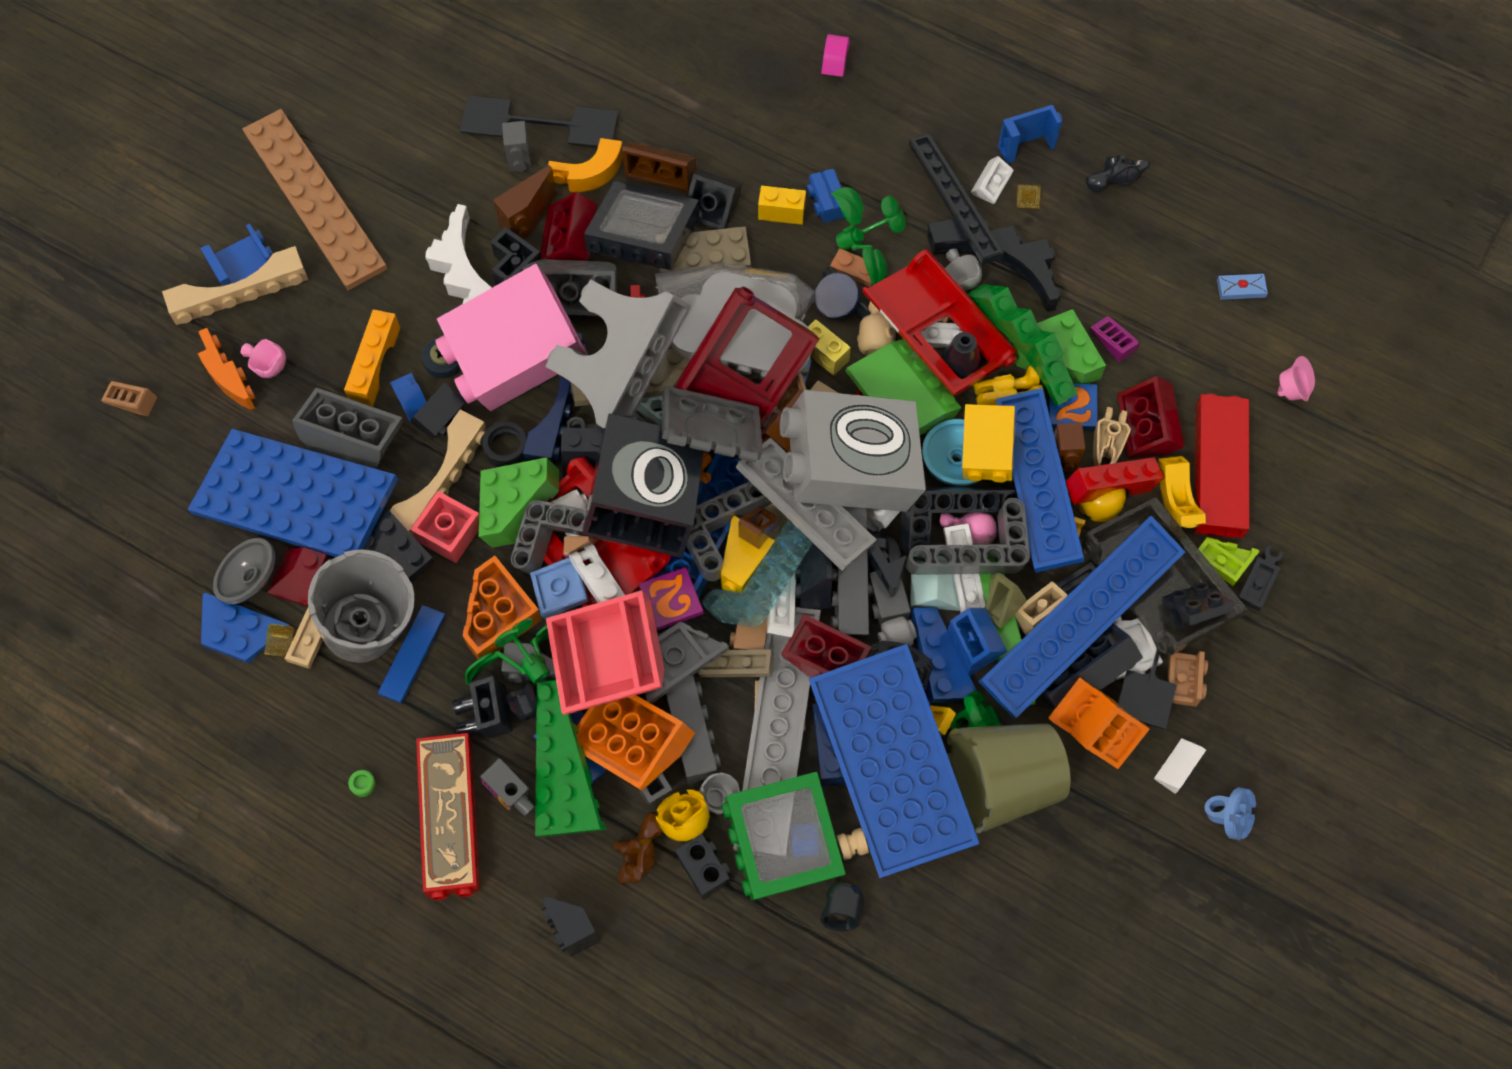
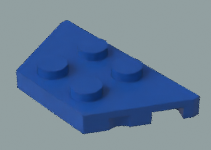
M204 592L201 644L206 648L242 662L250 663L261 651L273 645V640L285 632L287 634L291 630V626L287 623L237 604L223 603L216 596Z

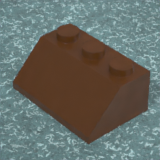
M631 142L623 146L622 154L625 176L686 192L689 191L693 174L696 173V158L687 154L671 152L667 149L651 147L644 143Z

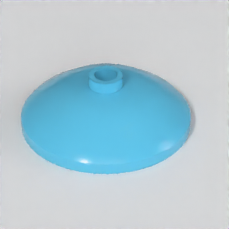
M952 419L937 424L928 432L923 442L922 457L927 470L936 479L948 485L966 486L978 482L963 479L964 420ZM957 457L961 461L955 462L953 458Z

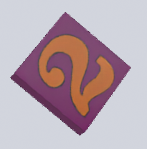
M686 567L639 584L640 591L642 590L651 600L657 630L703 614V609Z

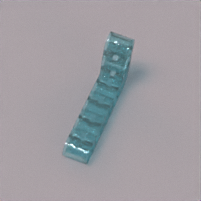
M788 520L743 592L712 590L704 597L703 606L719 622L748 627L759 626L767 618L813 542Z

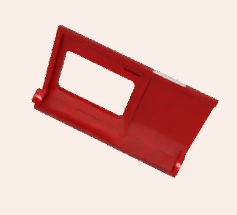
M928 249L917 254L909 266L869 288L864 287L862 289L866 297L953 397L1004 365L1006 367L1011 366L1017 360L1016 355L1018 351ZM945 317L951 318L962 332L970 333L976 338L979 351L989 362L964 379H960L921 335V331Z

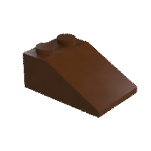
M550 165L493 199L498 222L502 229L507 227L522 239H525L534 231L557 194L553 171Z

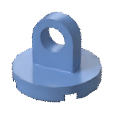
M1238 787L1233 790L1230 797L1214 796L1205 803L1204 808L1207 817L1212 822L1224 824L1226 835L1229 838L1235 840L1244 839L1252 830L1255 814H1251L1252 807L1255 808L1256 800L1255 795L1250 789ZM1218 806L1225 807L1221 812H1213L1214 808Z

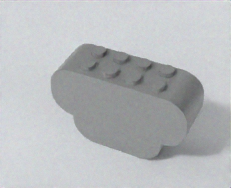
M720 272L707 279L702 287L701 295L690 294L681 298L682 301L691 306L670 346L678 355L691 359L736 287L741 288L742 286L750 289L755 297L804 327H808L802 321L795 319L796 302L791 292L785 287L730 272ZM751 309L720 356V362L745 377H750V374L760 376L759 380L762 381L792 336V333L759 311ZM810 355L801 367V369L799 370V372L797 373V375L801 374V372L806 367L810 359Z

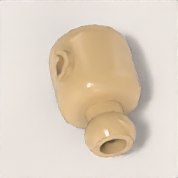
M871 301L868 305L871 314L865 316L860 322L859 335L857 337L858 347L866 356L896 341V330Z

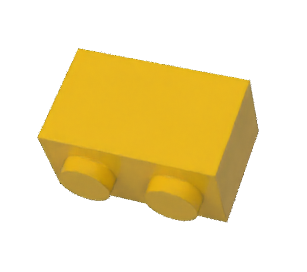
M761 186L758 220L803 225L806 191Z

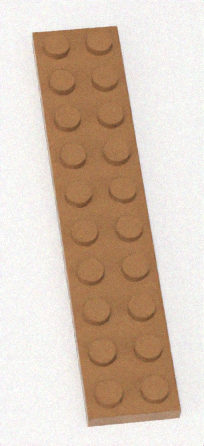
M282 109L242 128L245 136L347 291L387 270L385 262Z

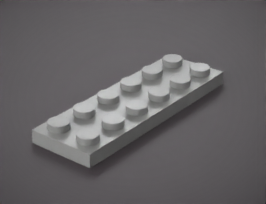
M772 438L762 444L763 452L760 460L757 459L756 462L742 459L738 462L736 468L842 571L876 542L877 539L842 506L795 502L793 483L785 482L783 477V464L787 453Z

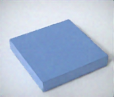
M570 558L530 573L540 615L543 619L589 602L585 583L572 565Z

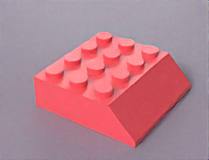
M642 590L546 618L563 715L662 688L665 670L652 603Z

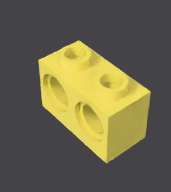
M815 320L808 328L818 336L819 341L811 352L810 357L834 376L849 362L851 347L819 321Z

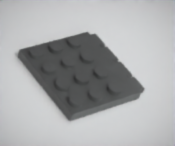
M664 386L662 393V439H667V443L684 447L686 444H689V448L710 452V449H712L716 454L730 457L738 455L739 459L756 462L757 459L760 460L763 452L759 407Z

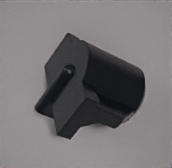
M527 684L521 690L510 692L503 698L509 712L517 716L519 720L526 721L537 716V686L532 687L531 684Z

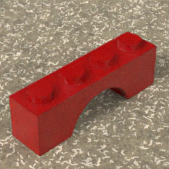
M1155 457L1079 468L1066 481V487L1073 505L1093 502L1109 492L1124 488L1128 489L1130 495L1149 493L1165 477Z

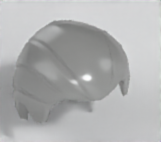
M951 249L946 253V258L951 262L945 268L946 271L964 291L975 288L982 278V267L974 255L960 257L957 249Z

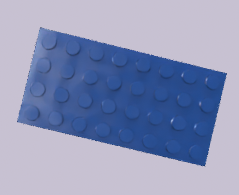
M231 429L187 510L191 514L337 557L347 551L364 549L398 478L392 473Z
M908 644L809 678L879 878L979 844Z

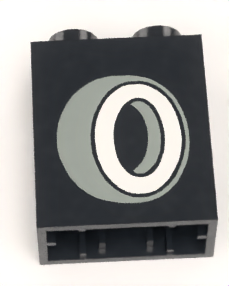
M609 413L599 445L582 535L682 558L694 525L704 451L689 448V444H686L684 447L667 443V439H662V426L643 422L634 416H619Z

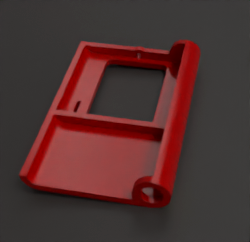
M584 457L571 460L567 468L568 475L559 482V492L553 499L550 497L547 502L550 503L577 487L589 498L595 468ZM553 531L544 557V561L548 565L564 560V557L565 559L569 558V556L564 555V544ZM599 540L594 545L599 557L625 595L636 592L639 589V584L650 580L669 562L671 557L668 554L605 540ZM587 559L583 563L587 566L591 564V561ZM586 586L589 602L581 604L583 607L597 604V601Z

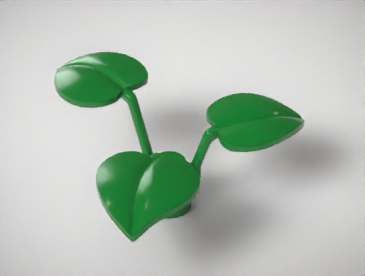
M849 187L837 189L831 195L836 199L843 215L851 224L843 232L837 234V245L843 250L850 248L853 251L863 249L864 263L871 282L875 285L887 277L888 266L880 250H873L871 245H860L864 239L863 234L887 222L894 233H900L906 227L905 215L897 200L892 196H887L881 202L882 212L886 219L862 230L854 228L863 219L861 214L864 210L863 202L854 189Z
M526 618L516 623L511 629L502 633L495 640V645L503 647L513 639L525 656L521 660L523 665L520 666L501 653V651L490 652L478 659L466 670L465 678L467 685L470 686L473 679L498 657L518 669L523 676L527 674L534 684L544 679L550 673V670L544 664L545 659L541 655L538 645L549 638L547 625L537 632L536 637L530 642L535 649L536 656L534 653L528 654L517 638L518 635L532 625L533 621L531 618Z

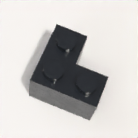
M507 227L491 241L494 257L500 261L492 269L496 285L522 272L525 265L541 260L540 251Z

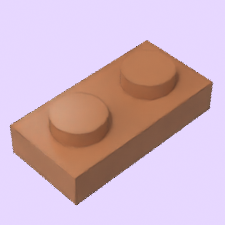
M839 248L830 267L837 273L848 275L854 281L871 287L872 282L864 259Z

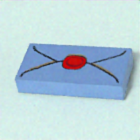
M1264 274L1218 276L1217 278L1220 300L1266 298L1268 294Z

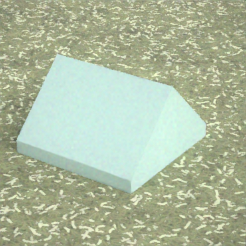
M938 556L940 562L948 563L946 558ZM915 561L916 563H919V564H922V563H923V561H919V562H918V561ZM911 574L910 608L936 607L939 610L959 611L953 575Z

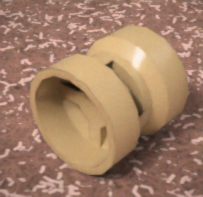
M861 828L853 830L851 835L843 833L835 836L843 861L851 859L855 853L859 855L869 853Z

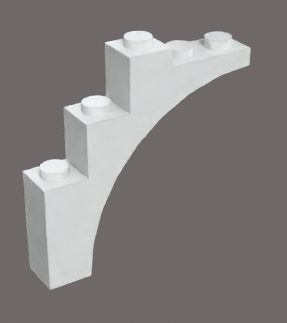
M457 204L455 212H452L450 215L449 227L443 232L442 241L434 239L431 247L427 248L425 258L428 261L430 270L445 273L444 285H446L448 295L463 298L464 304L492 287L478 276L466 256L465 237L470 218L467 207Z

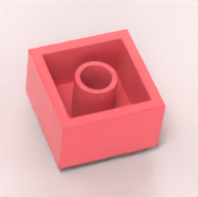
M437 491L410 530L420 544L457 563L479 531V513Z

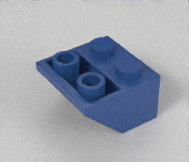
M968 608L950 621L948 633L969 676H972L1007 652L986 608Z

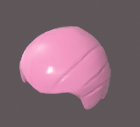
M264 339L255 348L246 343L241 348L240 353L244 357H250L248 367L262 378H272L278 375L285 367V352L278 344Z
M969 512L961 518H955L948 513L941 514L940 524L943 527L969 523L973 545H989L997 536L996 521L987 512Z

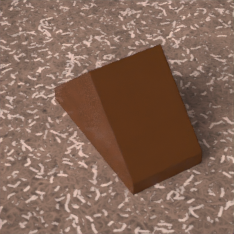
M760 506L740 518L738 522L739 537L760 549L781 518Z

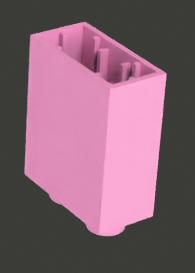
M537 264L437 318L444 333L443 336L435 340L437 347L449 365L458 361L463 372L461 376L455 378L458 390L468 404L478 400L489 411L498 408L557 375L556 372L545 367L548 362V355L556 345L572 348L588 355L550 280Z

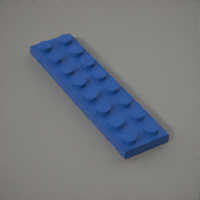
M1043 388L996 399L998 406H1015V440L1012 473L1018 499L1025 507L1028 542L1035 573L1084 562Z

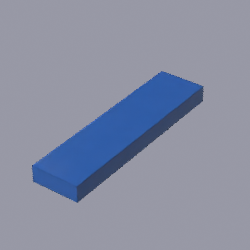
M422 605L378 691L380 696L400 704L403 703L446 618L444 613Z

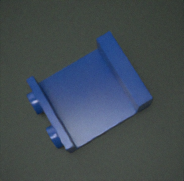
M1053 105L1003 120L998 148L1006 163L1015 161L1018 144L1044 136L1050 149H1055L1057 139L1059 138L1060 126L1062 125V117L1059 112H1056Z
M250 224L246 225L250 236L215 254L209 244L200 248L222 286L236 283L255 273L273 254L269 246L264 248L262 243L265 240L260 231H254Z

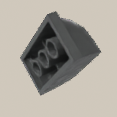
M541 259L523 267V270L534 264L539 266L550 280L567 315L598 316L589 312L579 302L581 292L590 279L617 293V269L611 262Z
M315 388L292 420L299 439L308 449L374 469L380 464L388 445L403 424L402 417L319 388Z

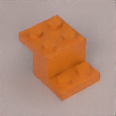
M1082 678L1077 680L1049 716L1053 723L1069 732L1087 750L1117 769L1120 768L1150 730L1144 723L1126 712L1112 698Z

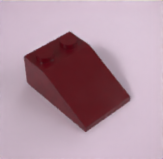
M803 614L781 656L809 678L868 658L871 646Z

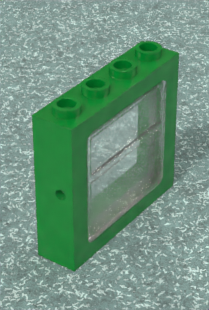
M817 772L729 794L724 797L725 802L721 803L724 818H729L730 820L729 838L731 844H736L738 854L735 855L738 870L743 869L745 880L742 881L745 896H750L751 901L846 875Z

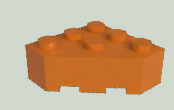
M493 556L474 570V582L467 608L468 614L463 630V638L476 658L480 659L490 652L494 653L502 650L504 646L497 647L494 643L495 640L502 633L511 629L516 623L526 618H531L533 623L526 630L528 631L542 621L539 609L496 556Z

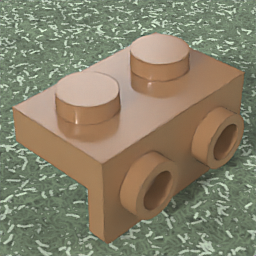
M1199 651L1197 655L1176 652L1169 654L1167 682L1176 684L1172 703L1196 707L1201 699H1205L1207 685L1203 684V675H1206L1208 670V660H1204L1205 652Z

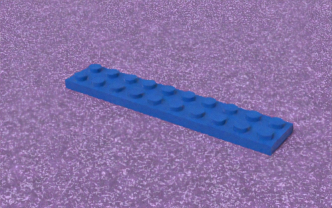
M1152 516L1148 517L978 682L1013 719L1017 718L1161 577L1185 551Z

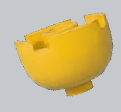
M1125 488L1109 492L1093 502L1077 504L1083 515L1085 513L1095 522L1113 520L1122 511L1125 504Z
M687 790L688 794L683 795L676 792L664 799L658 806V817L656 816V820L662 831L669 838L679 842L690 841L701 835L707 828L710 818L709 809L704 796L698 791Z

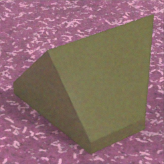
M992 573L985 608L992 622L999 628H1003L1027 600L1017 585L1001 573Z

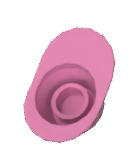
M1299 356L1290 368L1280 374V386L1277 392L1279 396H1286L1288 400L1303 399L1308 401L1315 386V376L1313 368L1306 357Z

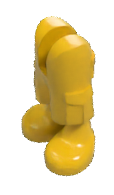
M1030 365L1026 370L1025 376L1014 379L1011 374L977 382L973 385L975 394L978 395L976 397L977 405H997L996 399L1023 393L1017 392V389H1028V391L1043 388L1042 385H1039L1040 378Z

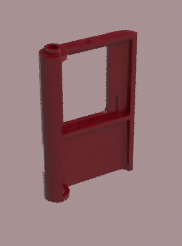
M736 287L673 387L758 406L760 427L762 428L815 348L819 338L808 328L755 297L754 293L747 287ZM751 309L759 311L792 333V336L759 384L752 382L724 365L719 359Z

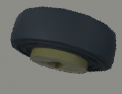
M437 337L425 345L422 351V362L426 371L432 376L447 378L455 375L461 368L458 361L449 365L443 356L440 357L442 354L435 341L440 337Z

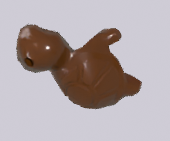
M649 812L640 825L637 839L616 841L613 844L614 851L619 850L621 855H624V864L618 877L619 883H627L628 881L638 883L652 870L655 862L653 840L663 833L656 820L658 815L655 812Z

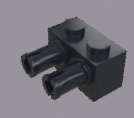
M494 676L470 683L471 695L452 701L453 705L456 704V706H453L456 715L474 710L475 715L473 719L456 723V728H460L456 730L457 734L468 733L470 736L480 732L490 739L513 731L510 712L503 699L507 696L506 687Z

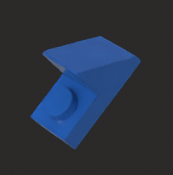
M412 373L390 382L409 422L426 403L424 395Z

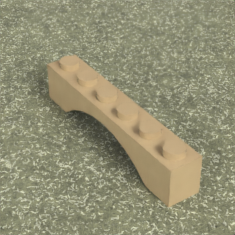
M294 246L273 253L259 270L236 283L209 288L182 284L162 291L170 316L175 324L179 325L202 316L211 315L225 308H232L245 301L255 300L260 296L278 292L280 289L299 285L308 280L298 251Z
M459 410L447 427V453L437 475L418 494L406 501L393 505L390 512L412 536L413 534L410 529L437 491L448 495L449 488L453 482L456 483L459 480L466 463L469 464L472 461L475 450L479 444L482 445L483 436L487 430L484 421Z

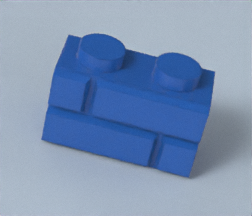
M835 169L811 174L809 176V184L806 185L808 197H813L815 201L813 203L816 216L820 215L824 223L845 218L838 202L831 195L833 191L842 188Z

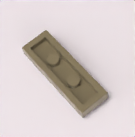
M771 649L728 650L699 670L698 675L700 677H772L774 652Z

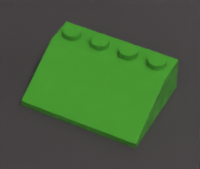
M904 339L887 344L845 370L864 396L915 401L919 435L928 433L941 422L954 419L961 409L955 398Z

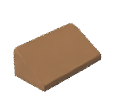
M589 536L564 537V555L569 556V554L575 551L579 553L584 550L585 546L595 545L600 539Z

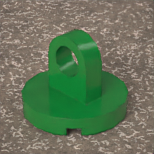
M973 690L964 697L966 709L955 715L951 722V730L960 728L961 723L966 719L969 722L968 727L1001 726V723L993 706L985 704L986 697L979 691Z

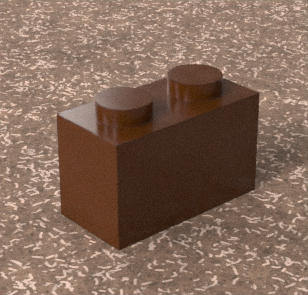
M1082 423L1057 424L1054 437L1062 470L1065 473L1072 472L1078 469L1085 451Z

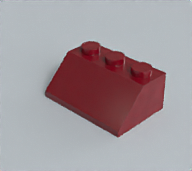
M574 192L549 206L540 251L541 259L588 261L590 252L586 251L584 233L595 216L597 203L578 192Z
M1155 376L1117 394L1120 413L1122 410L1127 411L1125 423L1131 428L1126 440L1129 458L1165 456L1184 448L1173 384Z

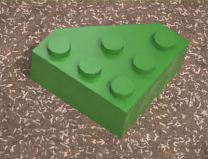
M1073 309L1037 323L1040 330L1055 333L1064 353L1060 356L1073 383L1089 384L1101 379L1106 364ZM1009 339V342L1018 351L1016 355L1017 360L1015 361L1016 365L1027 369L1031 364Z
M542 458L482 470L480 479L479 537L492 548L514 544L527 505L534 500L547 502L550 497L553 499L559 492V469L548 458Z

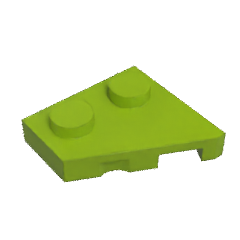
M1207 537L1192 558L1234 586L1257 556L1259 550L1252 548L1248 551L1237 548L1238 544L1223 543L1217 539Z

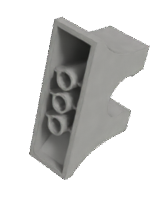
M590 279L581 292L579 302L589 312L604 319L608 331L604 346L597 353L586 355L572 348L556 345L549 353L548 362L545 367L571 381L585 394L594 410L597 425L605 428L609 413L619 416H633L691 306L690 304L666 291L648 298L628 297L618 294Z

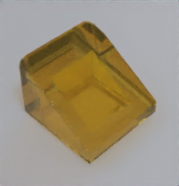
M1017 185L1016 208L1039 209L1041 186Z
M269 624L264 654L286 656L292 643L294 628L292 626Z

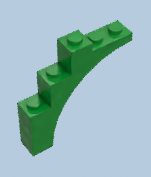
M982 284L967 293L991 322L1026 357L1047 389L1054 405H1061L1078 394L1060 356L1064 353L1055 333L1040 330L1031 309L1017 308L1008 287Z

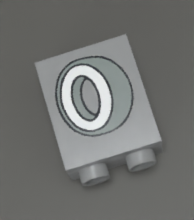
M803 390L792 408L785 407L780 418V434L782 437L790 438L791 452H788L784 459L783 477L785 482L793 483L795 502L907 512L926 490L915 401Z

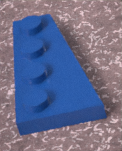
M913 608L910 615L917 635L918 650L933 662V669L927 683L930 703L964 702V697L968 693L977 690L937 608Z

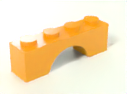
M378 310L372 311L344 388L348 399L373 407L380 388L379 374L384 354L389 347L394 348L400 331V325L395 314Z

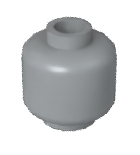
M899 616L882 623L878 638L880 642L894 641L912 646L917 635L912 621Z

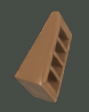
M111 381L101 401L132 413L149 416L157 396L148 388ZM118 390H120V392H119L117 398L114 399L115 396H116V394H117V392H118Z

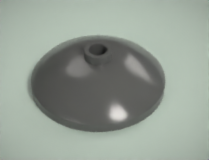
M253 538L242 542L231 550L215 573L213 581L215 596L223 603L237 604L256 595L272 575L275 566V550L273 546L264 539Z

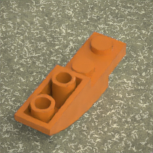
M208 328L198 331L206 350L198 353L214 382L226 395L241 406L250 410L255 409L252 402L255 395L250 385L245 387L243 381L247 380L243 369L241 367L236 368L233 361H228L224 352L220 354L218 348L222 346L216 334L212 336Z

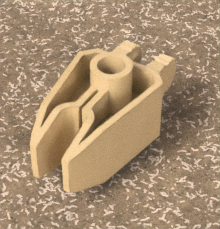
M1107 407L1105 417L1098 421L1094 431L1093 442L1094 466H1100L1102 457L1105 456L1109 459V464L1118 462L1131 431L1129 425L1125 423L1127 411L1122 410L1118 421L1110 420L1113 415V408Z

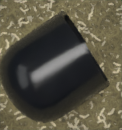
M848 882L833 884L827 891V903L821 913L820 921L825 928L830 930H854L861 922L864 906L863 892L859 887ZM835 913L848 916V919L845 922L838 923L830 920L828 916Z

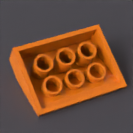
M637 695L589 708L577 725L578 734H576L578 743L583 747L587 758L642 791L682 755L695 732L679 719Z

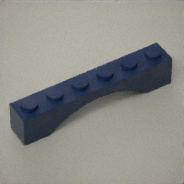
M577 333L587 352L588 345L584 343L583 334ZM559 375V390L553 407L539 425L528 432L523 451L525 462L548 458L555 465L556 460H560L562 428H567V425H565L566 418L571 417L572 404L570 403L573 397L570 381Z

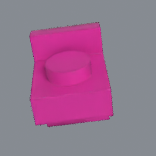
M827 35L821 74L843 77L850 46L849 37Z

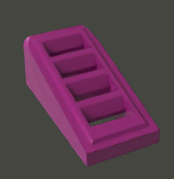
M1109 316L1103 318L1089 329L1118 362L1136 352L1140 344L1135 337ZM1106 324L1109 326V328H1107L1104 331L1100 330V328ZM1113 331L1114 334L1108 337L1107 334ZM1118 337L1119 340L1114 342L1113 340Z

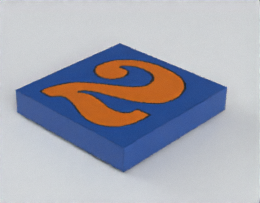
M1073 383L1078 394L1061 405H1054L1049 395V416L1052 428H1056L1057 424L1082 423L1083 430H1095L1097 425V385Z

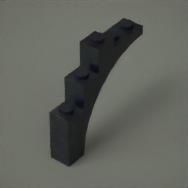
M954 219L928 224L927 239L933 255L945 254L951 249H957L959 253L976 255ZM1014 226L991 230V233L1004 252L1003 258L996 261L1017 272L1026 280L1040 297L1047 312L1056 310L1058 300H1060V291L1053 283L1051 265L1055 259L1053 247H1049L1047 239L1022 244L1021 236L1019 233L1016 234Z

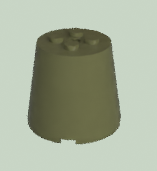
M1026 724L966 727L953 729L949 733L947 743L951 745V753L948 754L976 833L988 831L1061 802L1068 797L1071 783L1069 762L1064 745L1058 733L1051 725Z

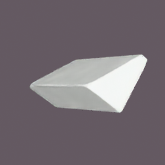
M999 156L991 159L977 180L971 194L994 204L1014 170Z
M1181 739L1154 780L1176 794L1206 749Z

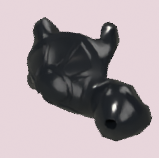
M1127 156L1107 157L1103 172H1096L1087 176V187L1099 193L1109 183L1121 186L1131 185L1139 179L1145 169L1149 168L1150 162L1132 160L1128 164H1124Z

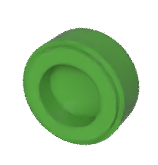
M358 770L350 776L348 785L354 795L366 797L375 790L376 780L369 771Z

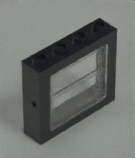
M614 181L584 233L586 251L672 271L699 219V200Z

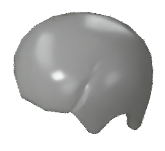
M720 772L707 777L702 783L699 792L704 796L709 812L719 815L723 814L721 803L725 802L724 797L740 792L738 782L731 775Z

